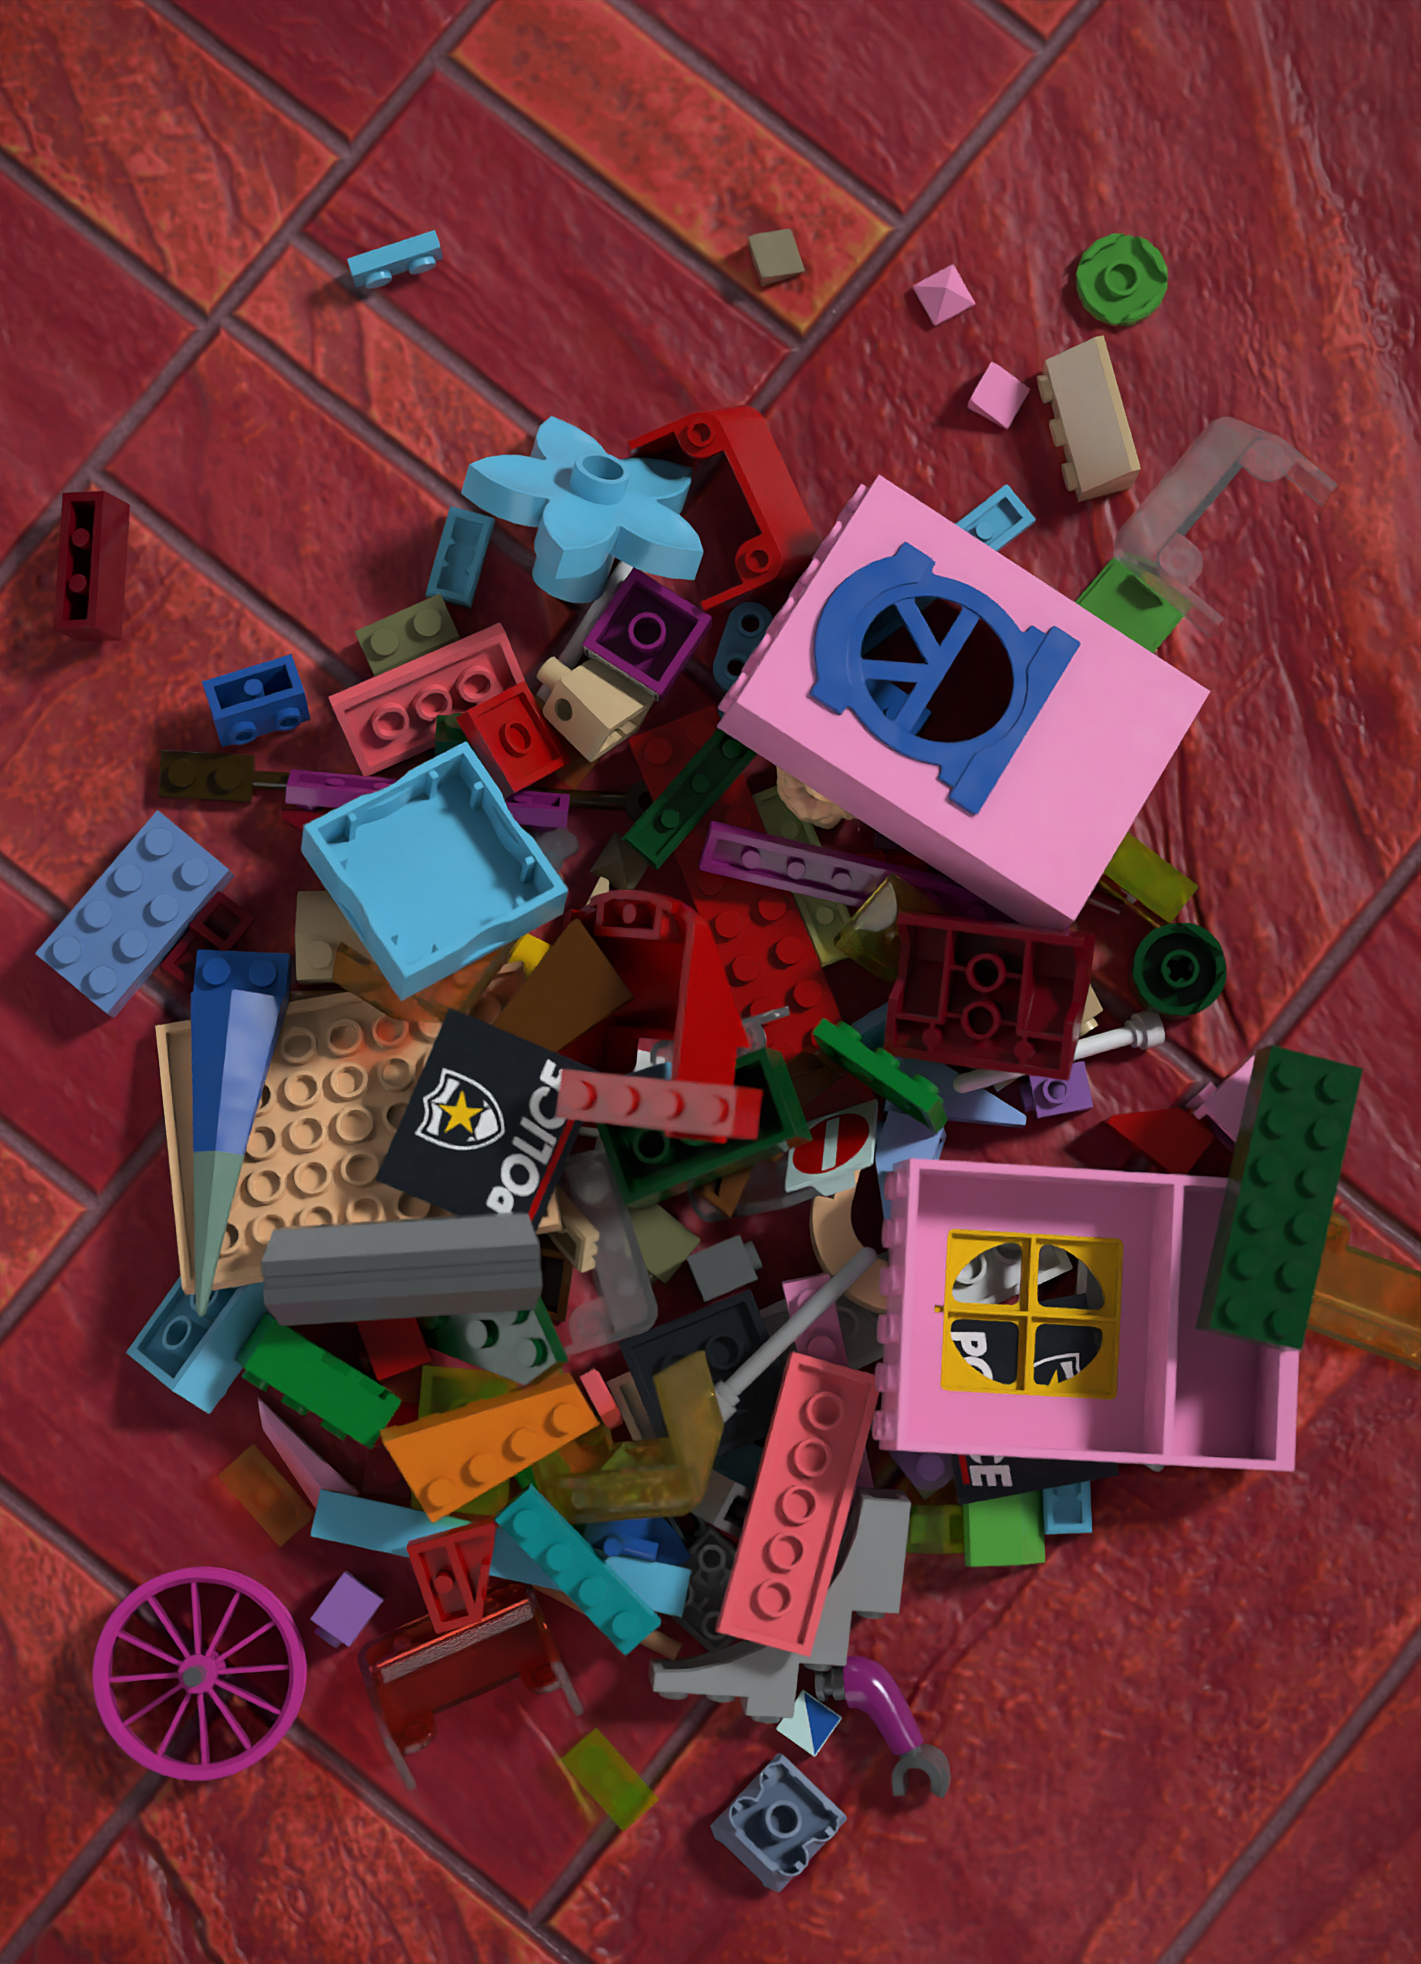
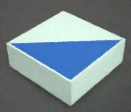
M802 1690L795 1700L793 1718H782L776 1730L815 1757L842 1717L808 1692Z

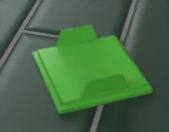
M1115 557L1112 558L1075 602L1151 653L1155 652L1184 618L1182 613Z

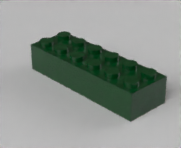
M1274 1045L1256 1050L1195 1330L1285 1352L1302 1351L1363 1068Z

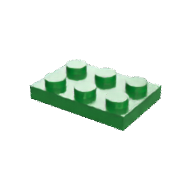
M823 1018L812 1032L820 1050L847 1073L935 1134H938L948 1121L942 1106L944 1101L937 1095L939 1089L933 1083L917 1073L913 1079L907 1076L898 1068L901 1063L884 1049L877 1047L872 1052L860 1042L863 1037L848 1024L839 1021L835 1026Z

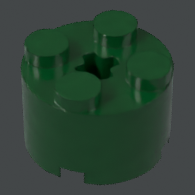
M1171 923L1154 929L1137 945L1129 961L1127 983L1134 998L1143 1009L1158 1014L1160 1018L1166 1020L1182 1021L1201 1013L1219 997L1225 986L1227 969L1222 947L1209 931L1196 924ZM1179 961L1185 965L1182 973L1187 977V980L1180 978L1175 982L1169 978L1171 970L1167 967V964L1173 966Z

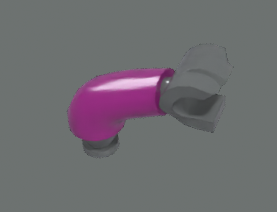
M847 1656L846 1666H832L831 1672L815 1670V1690L818 1701H827L828 1696L833 1695L835 1700H846L849 1708H858L866 1712L881 1732L893 1755L900 1756L892 1776L894 1796L905 1795L908 1790L909 1768H920L926 1771L931 1779L930 1791L937 1797L943 1798L951 1783L948 1759L940 1749L933 1745L922 1744L924 1739L900 1688L892 1675L879 1662L864 1656Z

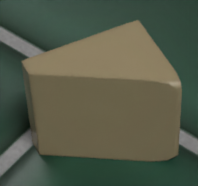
M791 228L754 234L747 237V246L761 287L805 273Z

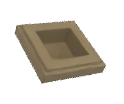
M614 833L590 872L599 878L601 876L609 880V884L618 890H634L649 865L620 841L623 838L622 836Z

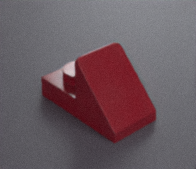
M402 1401L384 1429L419 1421V1418L422 1416L423 1404ZM380 1435L372 1449L368 1448L362 1492L410 1498L411 1487Z

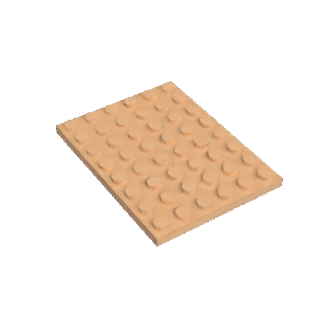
M523 961L456 972L403 1001L400 1000L392 986L388 984L289 1002L245 1152L211 1291L264 1282L261 1260L273 1230L282 1227L458 1216L378 1182L376 1178L449 1007L491 1025L527 979L526 967ZM191 1020L157 1025L155 1028L182 1290L186 1295L195 1294ZM556 1188L536 1234L562 1230Z

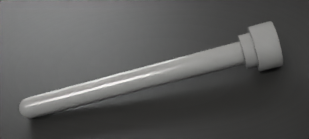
M864 1247L859 1250L725 1382L720 1380L715 1385L710 1383L697 1395L701 1403L721 1423L727 1421L737 1411L734 1406L740 1401L738 1395L874 1264L877 1258L876 1252L870 1247Z

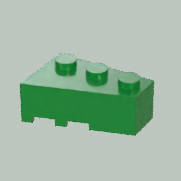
M267 1312L235 1359L246 1369L242 1375L245 1380L265 1392L270 1385L285 1394L281 1401L303 1416L306 1415L308 1410L323 1418L320 1426L342 1440L348 1434L369 1449H372L381 1435L380 1430L386 1427L402 1402L401 1399L382 1384L288 1325L281 1326Z

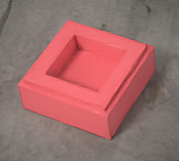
M593 1369L580 1376L607 1429L610 1431L622 1425L624 1419L600 1373Z

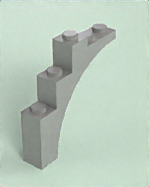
M856 1487L849 1524L839 1545L810 1657L743 1640L722 1650L677 1658L676 1661L670 1658L650 1659L648 1678L653 1691L659 1692L661 1696L670 1699H684L688 1697V1693L706 1694L708 1699L718 1702H731L735 1700V1696H739L746 1716H751L755 1721L777 1723L780 1721V1718H793L799 1663H804L806 1668L816 1671L831 1670L832 1665L846 1666L852 1611H857L859 1616L872 1619L883 1618L885 1613H899L911 1502L905 1492L896 1489Z

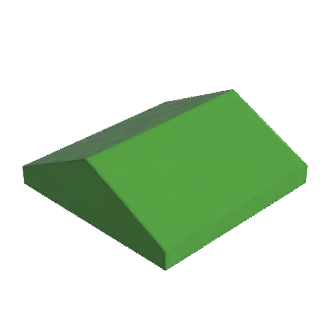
M1042 1490L963 1505L965 1567L1045 1563Z

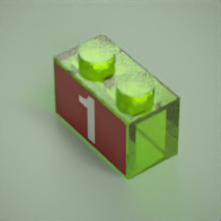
M1129 832L1124 836L1099 879L1160 927L1173 921L1199 887Z

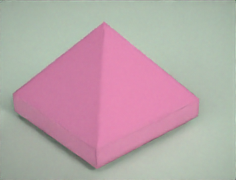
M953 264L913 285L914 291L935 327L975 306L973 298Z

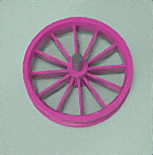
M190 1567L172 1571L151 1579L134 1590L118 1605L104 1626L98 1640L93 1663L94 1696L101 1718L110 1735L130 1757L141 1765L162 1775L183 1780H210L232 1775L256 1763L282 1740L296 1719L303 1701L307 1680V1661L303 1640L297 1624L284 1604L269 1589L256 1580L239 1572L218 1567ZM199 1582L220 1584L237 1590L209 1648L203 1647ZM191 1583L194 1650L189 1649L154 1595L172 1586ZM242 1594H245L257 1602L269 1614L272 1621L220 1655L215 1651ZM147 1600L183 1653L184 1657L182 1659L123 1631L127 1621ZM274 1625L278 1627L285 1642L289 1663L226 1668L224 1659ZM119 1637L179 1666L178 1671L112 1676L113 1655ZM289 1669V1686L283 1708L225 1681L226 1674ZM179 1678V1685L125 1721L117 1705L112 1682ZM220 1687L279 1715L272 1728L257 1744H252L217 1691ZM184 1688L187 1690V1693L157 1752L144 1743L128 1725ZM193 1694L198 1695L202 1763L184 1762L164 1755ZM209 1694L246 1748L245 1752L237 1756L217 1762H210L206 1708V1695Z

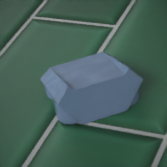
M778 1753L710 1827L715 1839L721 1841L762 1881L763 1886L779 1893L791 1879L804 1870L808 1865V1861L834 1836L839 1827L847 1820V1817L783 1754Z

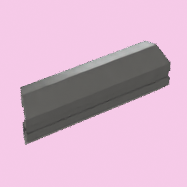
M522 1211L282 1227L273 1230L261 1260V1271L264 1279V1305L281 1326L532 1310L536 1308L542 1290L539 1242L529 1215Z

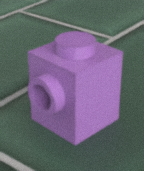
M1084 1061L1073 1063L1068 1081L1025 1075L1027 1083L1019 1084L1023 1109L1025 1112H1033L1034 1121L1087 1111L1093 1108Z

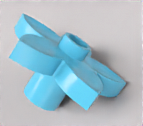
M550 416L540 425L530 457L498 455L486 457L469 464L461 491L463 496L479 508L498 518L516 524L538 527L534 541L537 557L532 576L535 583L543 591L555 598L573 603H589L599 599L604 593L615 557L629 566L646 573L667 578L694 580L704 552L698 534L679 515L683 509L691 484L693 469L691 467L649 457H630L619 460L607 454L603 447L590 435L576 426L553 416Z

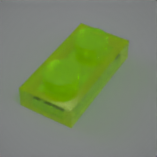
M597 1727L561 1758L565 1766L623 1832L659 1801V1797Z

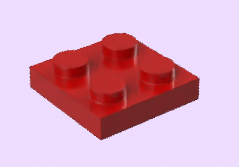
M525 681L456 717L458 724L484 768L501 791L504 799L572 762L550 723L544 717L540 706Z

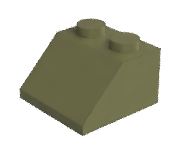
M441 594L355 631L374 677L461 640Z

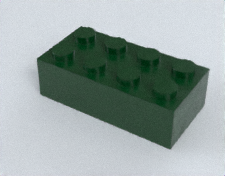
M763 1047L736 1058L733 1087L762 1090L757 1139L727 1136L726 1142L721 1143L669 1137L664 1134V1129L595 1122L624 1206L639 1209L646 1208L813 1141L782 1052Z

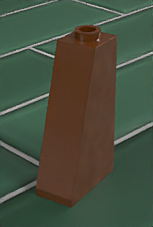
M577 918L566 927L491 1025L559 1054L636 997L583 923Z

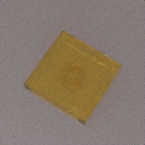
M892 872L833 939L834 947L893 988L898 976L901 937L897 926L898 913L918 910L952 914Z

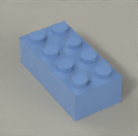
M157 810L35 954L104 1012L115 1018L189 931V925L218 890L222 892L235 876L227 867Z

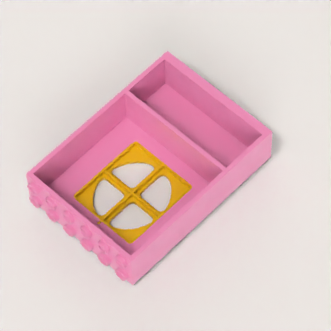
M915 1158L893 1163V1171L886 1172L884 1181L885 1200H891L890 1219H884L882 1227L883 1248H889L888 1267H882L879 1281L880 1295L887 1296L886 1315L879 1316L877 1325L878 1343L884 1344L883 1363H877L875 1370V1389L878 1392H882L881 1411L874 1412L872 1432L873 1439L879 1440V1450L1294 1471L1299 1351L1285 1352L1195 1330L1228 1178ZM1010 1242L1019 1245L1021 1248L1020 1292L1017 1303L1014 1305L967 1303L954 1299L952 1294L954 1281L972 1259L984 1251ZM1052 1245L1070 1253L1093 1273L1103 1291L1104 1302L1101 1308L1098 1310L1044 1307L1039 1304L1037 1300L1039 1251L1042 1246ZM956 1319H972L1015 1323L1019 1330L1016 1380L1012 1384L1005 1385L975 1370L961 1356L951 1338V1324ZM1039 1325L1092 1326L1101 1331L1102 1341L1097 1355L1082 1371L1063 1382L1046 1387L1039 1386L1034 1381L1035 1332Z

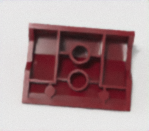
M918 910L898 913L897 926L901 937L898 976L888 999L883 1045L885 1051L896 1057L1065 1081L1070 1079L1091 982L1096 934Z

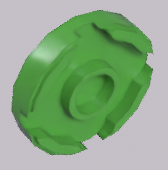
M1114 233L1096 240L1084 252L1076 272V291L1083 307L1097 320L1112 326H1131L1148 319L1161 305L1167 289L1168 268L1160 251L1147 239L1139 236L1124 235V233Z

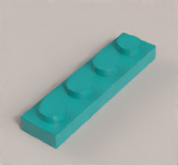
M531 1483L495 1515L494 1520L625 1656L660 1625L661 1618Z

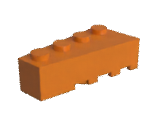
M568 1372L545 1379L539 1384L526 1385L510 1390L509 1393L487 1400L483 1398L467 1403V1406L442 1414H431L419 1418V1421L397 1427L396 1425L382 1429L380 1433L385 1446L429 1519L434 1523L599 1423Z

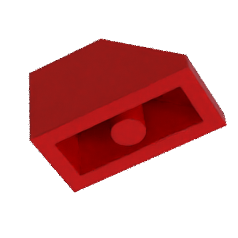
M1176 1107L1116 1114L1110 1116L1103 1124L1104 1127L1164 1174L1186 1175L1216 1137L1208 1130L1212 1125L1211 1122L1204 1116L1198 1120L1193 1114L1195 1110L1191 1107L1186 1112Z

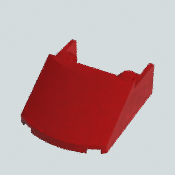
M615 890L598 894L589 898L590 903L580 910L571 909L564 914L563 931L571 922L578 918L636 998L559 1054L604 1074L626 1075L632 1073L636 1067L639 1039L674 1042L670 1075L671 1081L733 1087L737 1047L750 1049L751 1047L708 923L697 912L681 901L662 894L638 890ZM584 1121L582 1127L597 1128L596 1123L592 1121ZM664 1129V1134L669 1137L721 1143L727 1140V1136Z

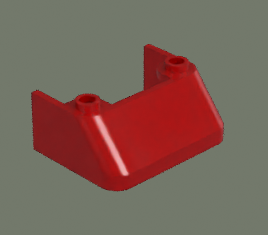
M738 405L694 412L627 442L628 458H651L678 445L686 455L694 459H708L722 452L726 454L762 534L743 543L737 551L735 566L742 584L700 602V610L710 615L712 620L731 612L742 603L756 601L796 583L802 573L806 571L821 542L768 426L758 410L751 406Z

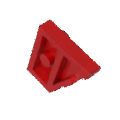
M495 1517L408 1541L406 1549L436 1634L481 1622L484 1615L498 1524L494 1520Z

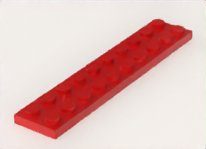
M715 704L628 739L652 802L659 797L718 729L716 726L721 719ZM741 773L677 846L673 854L697 913L710 927L741 1021L753 1051L763 1047L780 1051L786 1063L808 1046L820 1050L812 1032L823 1018L835 1026L839 1021H843L791 891L699 870V859L711 820L767 834L743 773ZM847 1073L801 1109L806 1122L874 1100L875 1097L869 1087ZM878 1107L877 1122H884Z

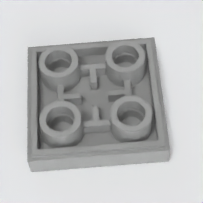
M709 1525L704 1534L697 1538L687 1549L691 1558L680 1565V1567L692 1569L682 1617L670 1616L709 1652L727 1648L736 1639L734 1636L719 1633L715 1630L737 1548L718 1530Z

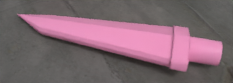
M258 1397L262 1429L315 1509L317 1508L320 1489L354 1496L360 1494L353 1484L350 1485Z

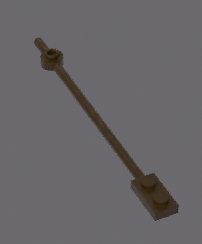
M161 750L158 796L168 799L253 804L254 789L286 791L290 772L255 770L256 757L254 755ZM644 780L635 782L628 789L627 793L541 787L522 789L526 791L570 794L569 808L626 811L628 817L634 823L646 811L639 805L640 797L649 794Z

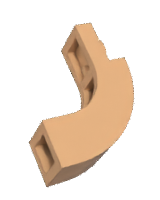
M860 1170L854 1171L856 1185ZM856 1187L835 1193L832 1199L815 1195L811 1203L809 1228L812 1247L823 1273H829L830 1279L859 1250L864 1248L858 1241L851 1223V1207ZM876 1258L874 1264L842 1295L868 1311L886 1315L887 1296L880 1295L879 1281L882 1267H888V1261Z

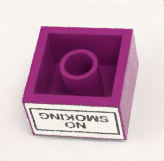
M633 567L583 642V653L591 659H597L651 694L657 702L662 703L711 629L712 617L639 569Z

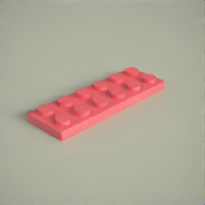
M789 1352L716 1626V1632L799 1655L811 1656L879 1392L875 1389L874 1374L796 1352Z

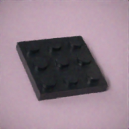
M750 1289L619 1342L672 1475L694 1467L699 1462H706L767 1437L784 1373L778 1357L738 1395L740 1401L734 1406L737 1411L724 1423H721L697 1398V1395L710 1383L715 1385L720 1380L725 1382L770 1338Z

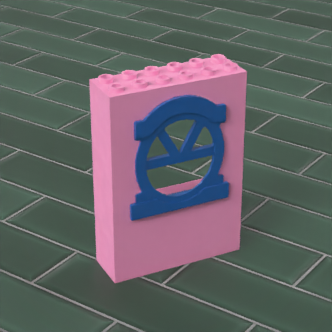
M878 475L869 488L861 483L852 498L848 500L835 521L836 524L812 557V562L806 571L802 573L788 595L790 597L782 609L778 611L767 628L766 635L741 670L743 672L719 704L718 709L725 714L716 727L1018 923L1063 930L1075 921L1210 691L901 488ZM918 597L944 599L959 604L962 607L940 646L915 603V599ZM894 605L926 664L862 659L860 657L862 641L872 620L885 608ZM979 618L991 627L1002 642L1012 668L1013 689L1011 699L1001 719L985 734L957 743L934 742L910 734L909 732ZM866 679L914 682L916 684L895 719L891 721L877 707L864 681Z

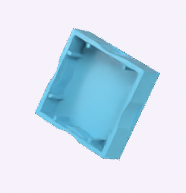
M466 741L408 771L406 775L389 787L371 794L362 795L304 825L301 852L401 1001L563 913L568 894L567 887L534 839L513 818L506 806L501 791Z

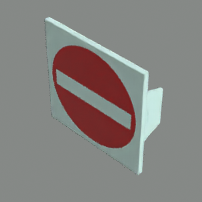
M877 1099L806 1122L813 1141L789 1150L785 1184L787 1192L812 1186L824 1196H829L856 1187L854 1171L873 1164L878 1112Z

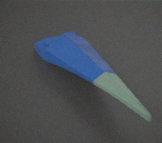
M197 950L193 993H191L195 1296L196 1312L201 1318L206 1314L245 1152L289 1004L293 958L290 954Z

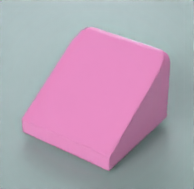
M991 362L972 394L967 407L1001 427L1008 429L1028 395L1030 388L1001 366Z

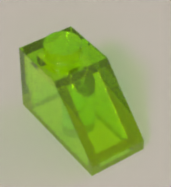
M911 1505L905 1553H964L963 1505Z

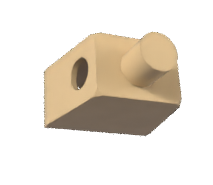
M551 657L541 667L536 677L552 690L542 709L544 717L590 762H593L636 733L655 700V697L597 659L590 658L571 671L557 658Z

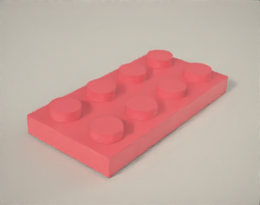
M498 623L328 698L363 776H369L434 748L437 715L464 713L525 681L506 633L501 623Z

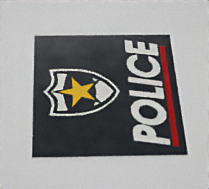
M449 1007L376 1181L458 1216L522 1211L529 1215L536 1234L584 1122L583 1120L556 1118L561 1069L594 1073L602 1072Z
M1086 1293L1038 1301L1044 1307L1089 1310ZM956 1319L951 1324V1338L961 1356L982 1375L1005 1385L1012 1384L1017 1377L1019 1339L1017 1325L1006 1321ZM1041 1324L1037 1327L1035 1332L1033 1375L1037 1385L1046 1387L1063 1382L1082 1371L1097 1355L1092 1326ZM950 1453L959 1505L1119 1475L1117 1462Z

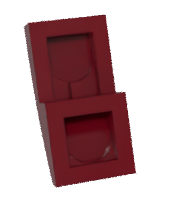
M218 890L189 925V931L160 965V971L189 993H193L197 950L234 951L254 923L255 917Z

